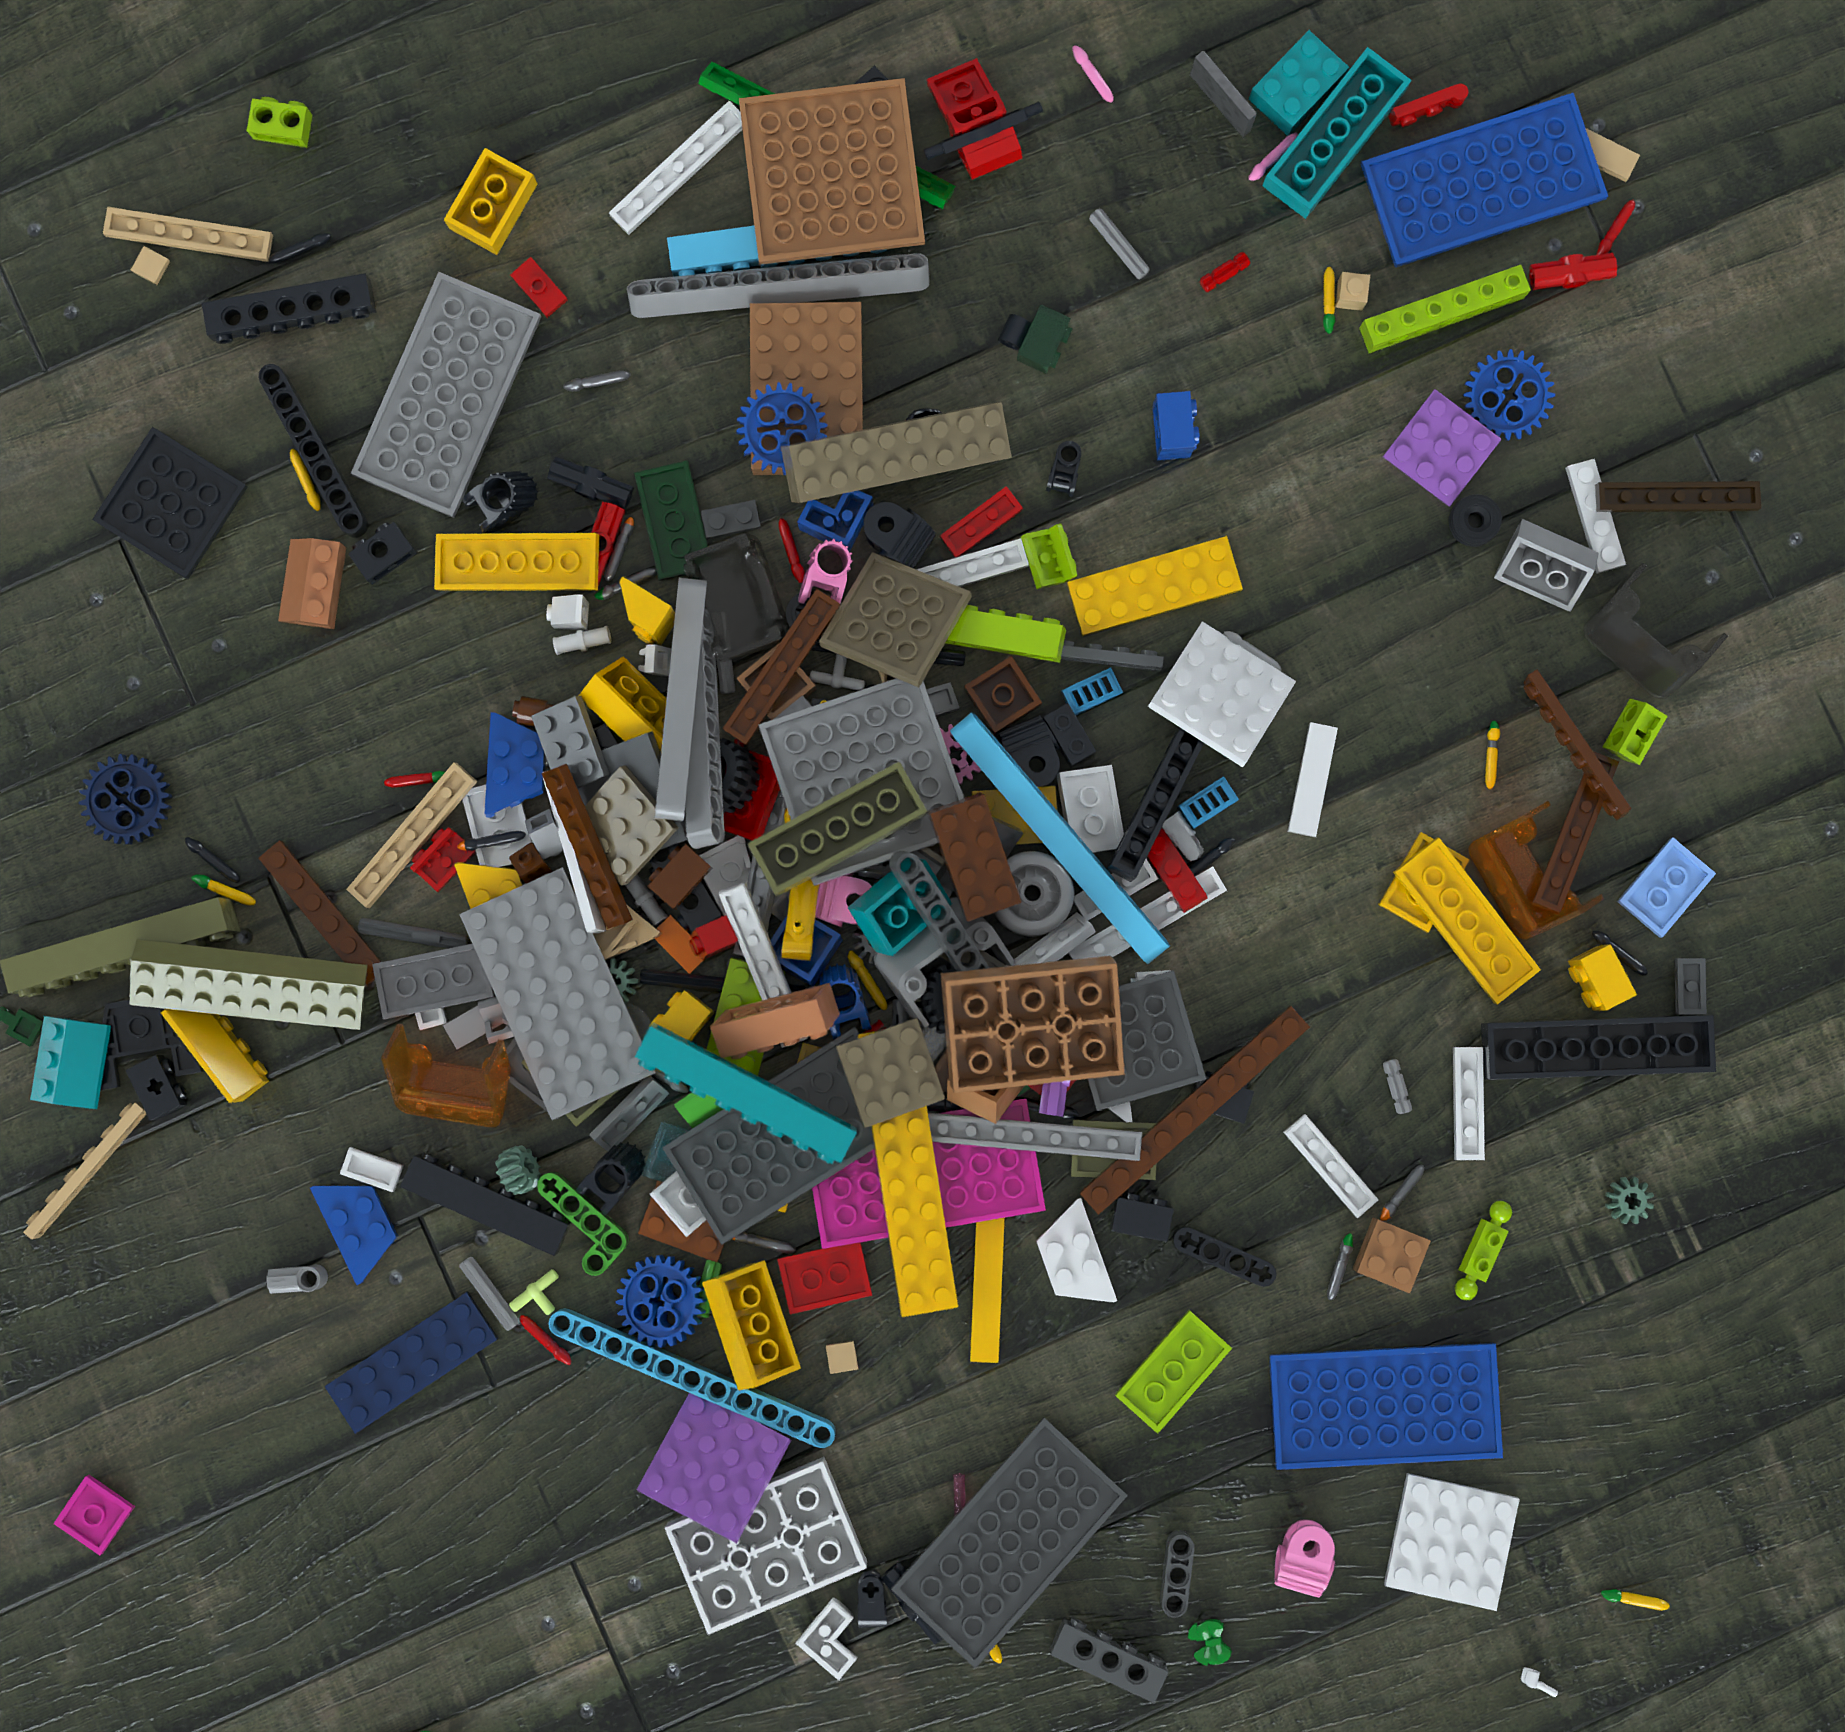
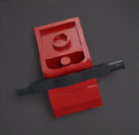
M977 58L926 79L928 88L946 120L950 132L949 138L924 149L927 160L943 153L947 154L957 150L971 179H975L1022 159L1021 147L1013 126L1028 120V118L1043 113L1039 101L1006 114L1007 111L997 90L994 91Z

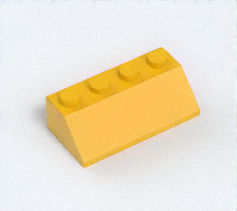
M165 1009L161 1012L229 1103L243 1102L269 1082L265 1076L268 1073L266 1068L260 1061L252 1059L249 1055L250 1047L242 1038H236L232 1032L234 1027L225 1016L220 1017L219 1014Z

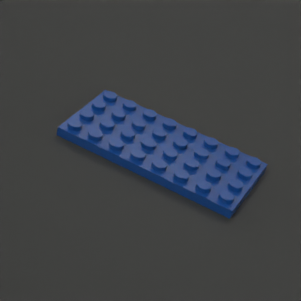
M1574 93L1364 160L1361 163L1395 268L1608 198Z
M1495 1343L1269 1354L1275 1466L1277 1470L1503 1458Z

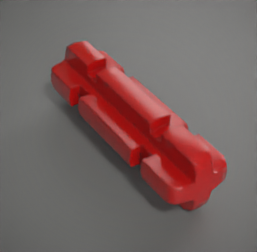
M1241 252L1234 256L1233 260L1230 259L1214 269L1211 275L1208 273L1203 276L1199 283L1205 292H1209L1216 287V284L1220 285L1236 275L1238 270L1242 271L1250 265V260L1244 252Z

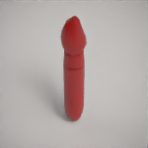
M1634 200L1628 201L1621 209L1604 239L1600 241L1596 255L1606 254L1610 251L1612 243L1635 208Z
M781 518L779 519V531L791 565V572L797 581L802 583L805 575L804 568L800 564L790 527L786 520Z
M525 1315L519 1317L522 1326L548 1351L553 1353L555 1359L567 1365L571 1364L569 1353L564 1348L559 1347L542 1328Z

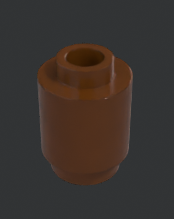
M521 696L520 701L515 700L512 717H517L518 724L535 727L531 716L554 705L548 704L547 700Z

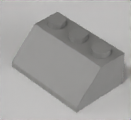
M1522 519L1507 546L1494 578L1571 612L1595 571L1599 553Z

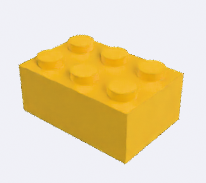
M484 148L445 216L444 221L450 230L497 255L537 186L536 179L532 173Z

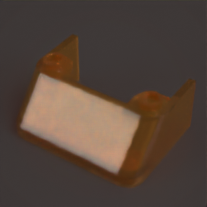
M1549 801L1474 840L1469 846L1471 859L1512 931L1521 939H1530L1573 919L1604 899L1602 894L1586 902L1580 903L1575 893L1569 890L1559 915L1532 905L1543 873L1526 843L1532 841L1537 835V827L1532 817L1551 806Z
M397 1024L381 1056L396 1107L402 1112L411 1115L485 1127H497L504 1115L511 1072L504 1040L498 1039L491 1057H487L484 1060L482 1069L433 1061L431 1053L424 1045L408 1043L403 1025Z

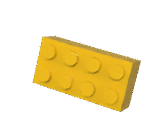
M623 656L597 672L578 696H582L586 706L593 710L624 741L653 731L661 752L667 698Z
M765 1260L748 1264L702 1282L738 1390L755 1388L801 1369Z

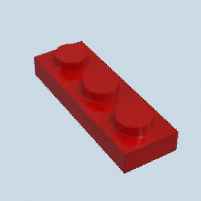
M1006 486L942 533L940 539L955 558L960 557L1020 513L1023 507Z
M1162 828L1147 858L1183 913L1208 899V897Z

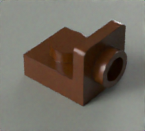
M533 843L527 844L509 857L517 873L526 884L553 872Z

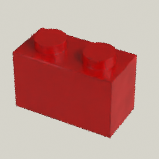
M727 915L696 928L691 933L692 938L689 940L694 955H700L702 960L731 948L738 942Z

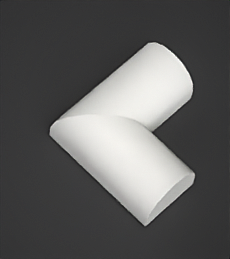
M832 1598L798 1638L796 1644L836 1679L840 1680L857 1659L856 1655L837 1640V1637L852 1621L854 1615L843 1603L836 1598Z

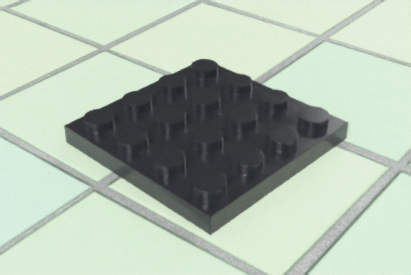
M152 427L92 520L184 578L189 579L248 486Z

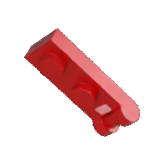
M1456 84L1392 109L1389 115L1391 125L1394 127L1401 124L1402 127L1416 122L1420 116L1427 115V117H1432L1441 113L1444 107L1459 108L1468 96V88L1464 84Z

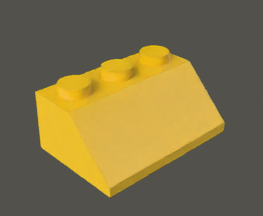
M622 577L620 585L628 619L633 625L632 630L646 644L653 645L655 642L661 646L674 626L675 612L673 608L625 577Z

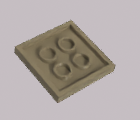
M626 765L620 766L585 805L612 872L622 886L627 885L679 828L673 820L655 818L656 800Z
M917 1018L835 1046L864 1128L945 1099Z

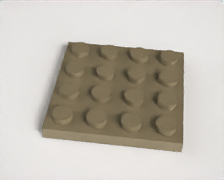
M872 552L819 640L820 646L916 687H920L972 597L971 592Z

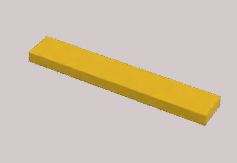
M1005 1218L976 1222L970 1362H999Z

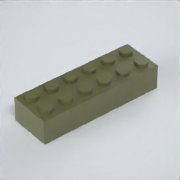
M899 761L748 843V847L772 891L778 897L927 815V810Z

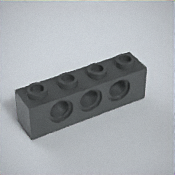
M1072 1617L1069 1621L1063 1618L1050 1646V1655L1155 1703L1168 1674L1167 1666L1164 1665L1165 1661L1162 1658L1150 1653L1148 1657L1138 1653L1139 1649L1128 1642L1123 1641L1121 1645L1112 1641L1113 1636L1099 1629L1095 1633L1087 1629V1624L1079 1619ZM1089 1640L1092 1646L1088 1651L1081 1652L1076 1648L1079 1641ZM1107 1652H1114L1118 1657L1114 1663L1107 1664L1102 1661L1103 1655ZM1133 1664L1143 1666L1142 1673L1137 1676L1130 1675L1128 1669Z

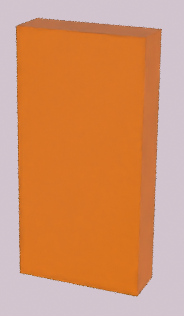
M672 915L656 928L661 932V935L655 938V940L689 974L705 960H702L700 955H694L689 944V940L692 938L691 935L685 931Z

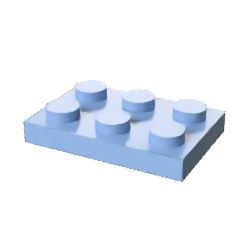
M1672 837L1617 902L1661 938L1716 873Z

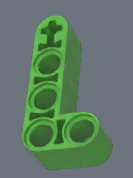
M558 1172L544 1174L538 1180V1192L595 1242L585 1254L582 1266L589 1275L597 1276L602 1274L627 1247L629 1242L627 1232L608 1215L604 1216L600 1208L587 1196L576 1192L577 1188ZM556 1179L555 1187L560 1191L567 1188L568 1192L563 1194L558 1201L556 1197L560 1193L555 1189L548 1191L546 1189L548 1187L546 1180ZM569 1196H575L579 1200L580 1205L577 1211H571L566 1207V1199ZM589 1215H597L600 1218L601 1225L599 1229L589 1228L587 1225ZM611 1233L620 1235L622 1245L619 1248H613L609 1245L608 1236ZM591 1255L601 1256L603 1259L601 1269H594L590 1266L589 1259Z

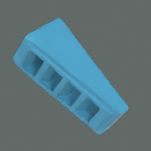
M1111 668L1061 691L1066 704L1070 705L1075 716L1123 693ZM1104 677H1107L1113 689L1110 693H1108L1102 681ZM1097 682L1103 696L1098 697L1092 683ZM1086 686L1093 698L1090 702L1082 689ZM1076 691L1083 702L1081 706L1078 705L1073 695Z
M1222 777L1178 805L1177 808L1182 812L1191 828L1195 829L1239 799L1225 777ZM1217 787H1222L1229 798L1228 801L1224 802L1216 790ZM1209 792H1212L1220 806L1217 808L1207 795ZM1200 798H1203L1210 809L1209 813L1206 814L1198 800ZM1194 804L1201 818H1196L1189 805Z

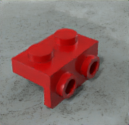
M449 827L446 830L441 828L432 837L431 841L433 844L426 851L421 849L413 857L412 862L414 864L410 867L413 872L422 877L437 892H440L457 873L454 864L457 862H464L466 864L476 853V850L464 851L458 849L457 846L464 839Z

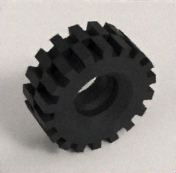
M952 963L933 968V970L928 971L924 975L927 987L921 996V1001L916 1003L918 1008L923 1009L922 1014L925 1019L929 1020L928 1027L930 1029L937 1027L935 1032L939 1034L946 1033L941 973L957 972Z

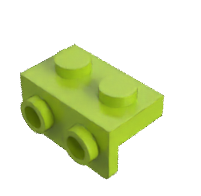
M1056 524L1049 529L1026 533L1021 536L1036 589L1063 584L1077 576L1076 563L1071 556L1068 537L1063 530L1062 524Z

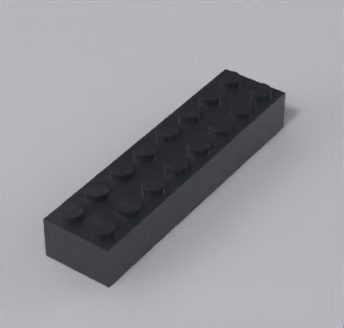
M1714 1015L1481 1023L1483 1079L1486 1080L1716 1072Z

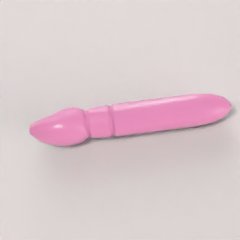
M1073 46V54L1077 63L1082 66L1100 95L1106 101L1113 102V94L1091 61L1088 60L1087 53L1079 46Z
M1292 133L1287 136L1259 164L1255 165L1248 179L1254 181L1261 178L1266 170L1281 158L1298 134Z

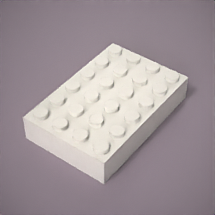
M825 1457L771 1478L737 1544L684 1515L667 1522L665 1526L666 1533L708 1635L867 1568L866 1557Z

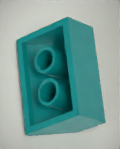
M44 1016L30 1100L97 1109L111 1025Z

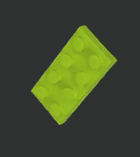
M735 957L730 958L714 1022L727 1009L762 1001L746 960ZM711 1031L707 1050L720 1056ZM756 1049L749 1051L746 1056L738 1059H731V1056L724 1059L758 1076L764 1052L758 1053Z
M1188 1310L1115 1393V1396L1156 1433H1159L1230 1352L1232 1347Z

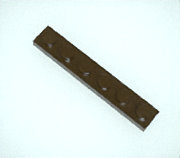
M1760 481L1598 482L1595 484L1596 512L1758 511L1761 509Z

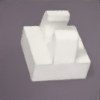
M646 645V648L639 651V655L645 656V665H639V671L657 676H669L671 648L659 645Z

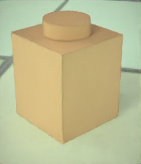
M1342 272L1337 283L1335 308L1362 311L1368 301L1370 275Z

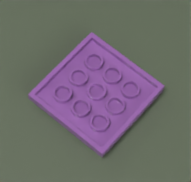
M689 1393L639 1484L637 1491L737 1544L791 1440L750 1418Z

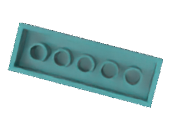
M1367 47L1270 170L1262 186L1306 219L1400 100L1412 80Z

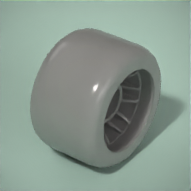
M1021 852L1008 858L1007 861L1022 903L994 912L993 914L1006 929L1021 936L1034 937L1053 931L1064 922L1073 906L1074 885L1069 872L1056 858L1042 852ZM1036 886L1040 891L1039 899L1036 901L1027 900L1024 896L1026 887Z

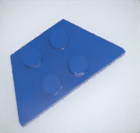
M491 712L484 812L486 818L495 816L494 813L509 806L513 808L521 804L525 799H532L544 793V780L541 773L545 772L546 756L538 734L495 712Z
M321 1185L311 1187L312 1194L356 1285L363 1283L369 1272L398 1237L375 1187Z

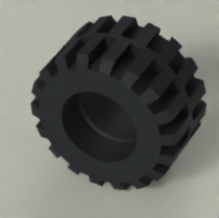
M722 738L720 739L721 769L725 765L727 766L725 777L722 780L723 813L735 812L736 808H743L745 801L750 802L753 798L751 796L752 792L757 791L758 786L755 784L756 781L760 780V774L756 773L759 765L754 761L756 758L749 750L728 739Z

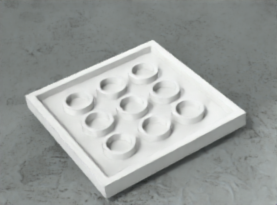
M1202 622L1148 707L1243 767L1296 681L1251 654L1240 645L1232 643L1226 636Z
M1407 1473L1384 1585L1386 1587L1497 1611L1519 1498Z

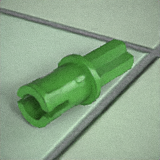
M707 1260L700 1285H697V1287H703L702 1282L719 1276L722 1264ZM705 1290L699 1293V1297L707 1299ZM707 1299L706 1302L699 1303V1307L706 1310V1312L697 1316L709 1318L710 1305Z

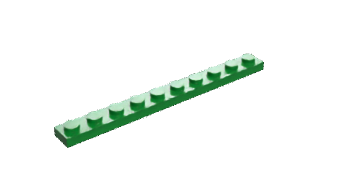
M711 62L703 71L698 82L699 85L723 96L736 105H740L739 98L775 94L714 62ZM916 166L919 197L943 209L953 195L956 186Z

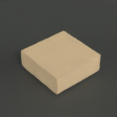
M144 246L131 271L158 285L170 260Z
M854 1340L826 1345L830 1374L858 1370Z

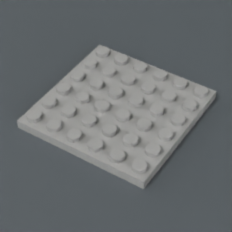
M896 678L759 724L791 820L899 761L927 811L964 798L924 682H922L920 687H916ZM928 812L923 818L811 878L813 886L889 861L891 856L897 851L912 853L938 844Z

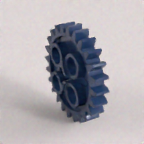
M119 754L118 762L109 756L108 765L98 762L97 764L100 769L98 772L89 770L93 778L92 780L83 779V782L88 785V789L79 790V793L86 795V799L78 803L87 806V809L81 813V816L91 817L86 825L89 827L96 825L93 832L95 835H100L104 832L103 840L110 841L114 836L115 844H121L124 837L125 843L132 845L133 837L137 842H143V834L148 837L154 836L151 828L162 829L158 821L159 819L168 820L163 810L172 808V806L165 803V800L171 798L172 795L164 793V790L170 786V783L160 782L165 774L162 772L155 773L157 765L151 764L147 767L148 760L145 758H141L137 763L136 755L131 754L127 761L125 755ZM123 773H127L129 775V782L126 786L121 787L119 778ZM107 783H110L119 793L128 795L127 799L143 810L144 816H141L132 806L123 804L124 800L107 788ZM148 790L151 796L150 801L142 805L140 796L144 791ZM109 794L111 803L107 808L103 809L101 799L104 795ZM126 812L132 814V822L128 826H124L122 823V817Z

